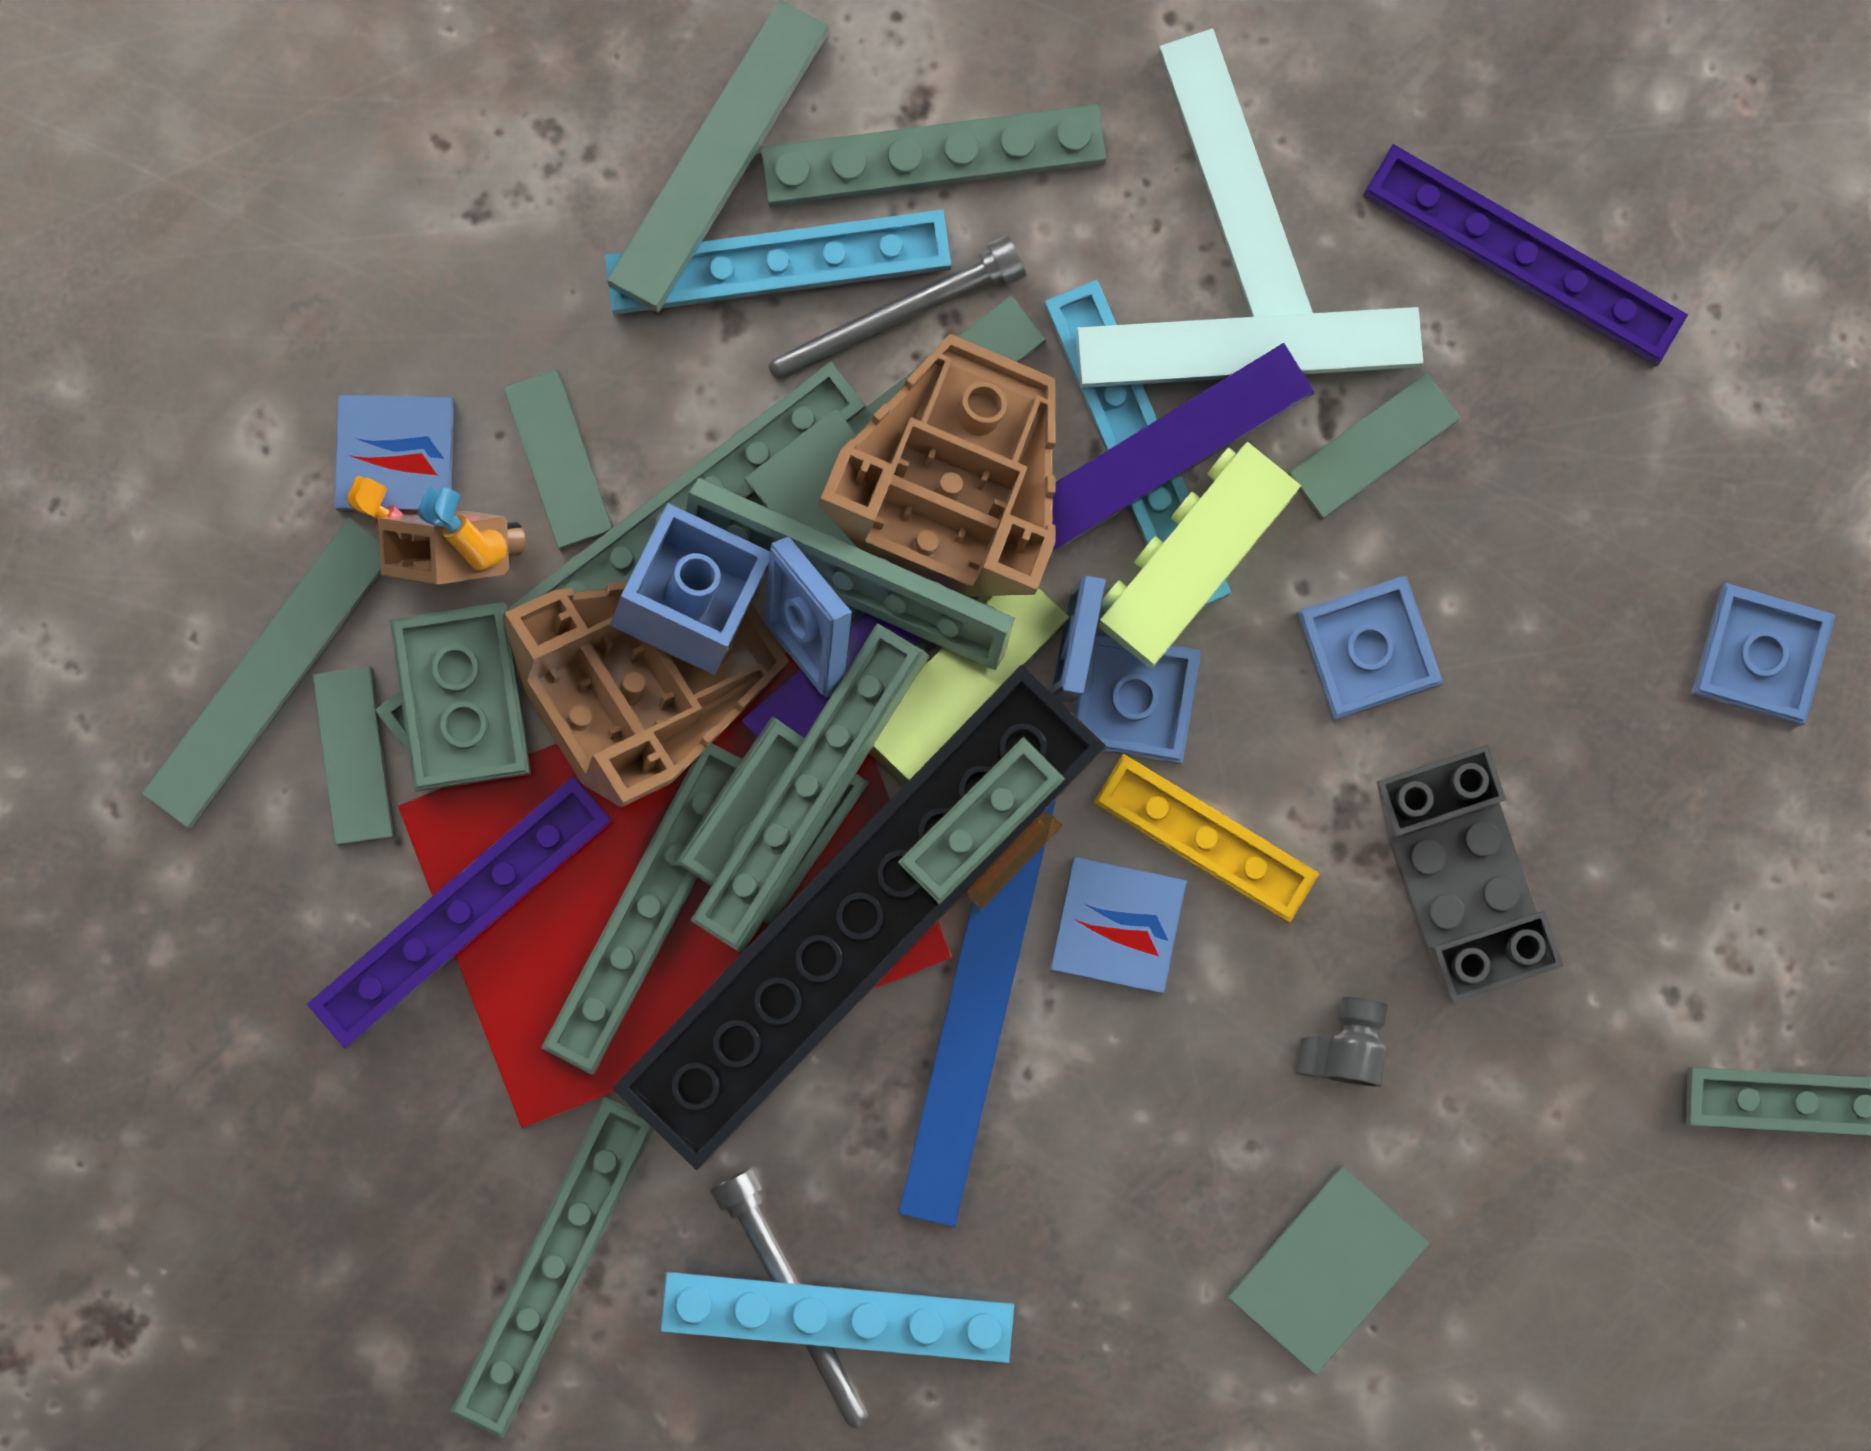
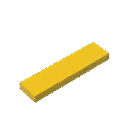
M1124 753L1093 802L1094 805L1287 923L1292 921L1320 875L1317 871Z

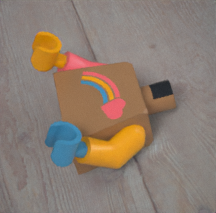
M357 476L347 496L348 504L353 509L376 519L374 526L379 532L380 570L383 576L438 585L505 575L509 570V557L521 555L525 549V533L519 523H507L505 517L501 515L456 511L461 496L447 487H442L440 491H437L433 487L427 486L417 515H404L394 505H390L387 508L382 507L381 503L388 488L370 478Z

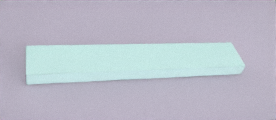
M1212 28L1159 46V54L1251 317L1313 313L1214 29Z
M1419 307L1078 327L1076 330L1080 388L1225 379L1282 343L1286 344L1303 374L1415 368L1423 364Z

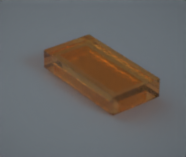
M1049 811L1047 813L1043 812L967 891V899L982 911L1063 825Z

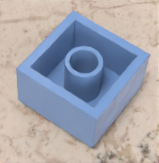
M667 503L621 594L610 626L716 675L769 564L770 551Z

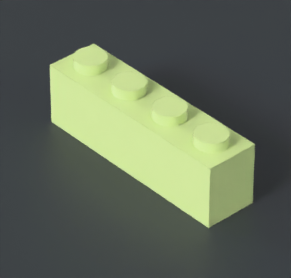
M1249 442L1237 454L1232 449L1227 448L1207 473L1214 480L1209 489L1201 498L1194 492L1188 495L1170 518L1178 524L1176 529L1165 542L1155 536L1134 561L1142 569L1128 587L1119 580L1101 602L1100 610L1105 615L1100 619L1098 627L1150 670L1302 486Z
M1038 588L1035 595L979 596L977 598L979 602L990 605L1015 618L1005 655L996 671L944 647L929 662H925L869 752L902 786L924 766L1021 664L1026 667L1064 628L1069 616L1042 590Z

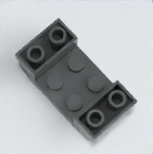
M1488 745L1376 782L1388 841L1425 950L1451 1003L1563 966L1545 911L1537 912L1501 808L1500 803L1507 799Z

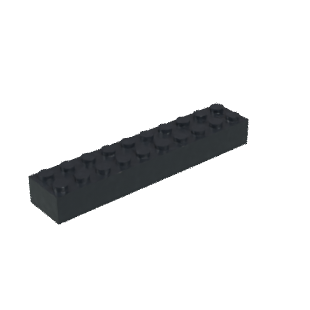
M1021 664L626 1072L612 1089L695 1170L700 1169L1098 757L1106 745ZM1024 737L1065 780L939 905L898 864V861Z

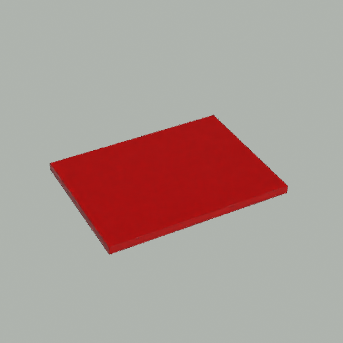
M785 653L789 660L787 667L711 742L712 744L741 759L745 757L757 738L742 720L800 670V667L788 653ZM556 743L528 754L531 768L530 775L445 787L398 805L432 896L573 776L613 821L455 956L521 1129L614 1093L615 1091L612 1087L742 954L691 921L712 887L698 878L596 1073L592 1075L541 1048L692 763L671 784L630 804L619 807L580 782ZM869 753L856 774L868 781L869 784L783 910L890 801L876 762ZM764 921L762 922L761 926L755 933L749 945L769 926V924H767ZM939 922L874 989L953 958Z

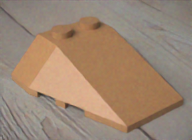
M949 334L906 380L904 386L891 400L881 406L854 439H850L840 450L818 504L857 548L884 558L926 579L938 582L944 587L965 596L1035 595L1056 542V525H1053V496L1056 492V476L1053 475V447L1056 443V378Z
M626 582L608 583L605 589L573 593L572 588L553 590L504 612L503 621L523 690L580 782L619 807H623L671 784L787 667L789 663L788 658L752 603H750L716 675L610 626L621 594L626 587Z

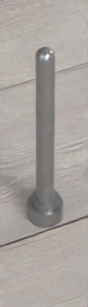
M1008 235L987 244L988 251L979 254L980 261L774 357L769 364L771 374L777 378L787 377L991 281L993 286L1002 281L1007 286L1026 277V271L1013 242Z
M752 1169L745 1170L712 1188L710 1191L720 1210L727 1209L731 1218L738 1217L770 1280L773 1282L799 1284L758 1207L762 1200L757 1192L762 1188ZM805 1345L846 1423L853 1428L862 1427L868 1418L867 1411L833 1347Z

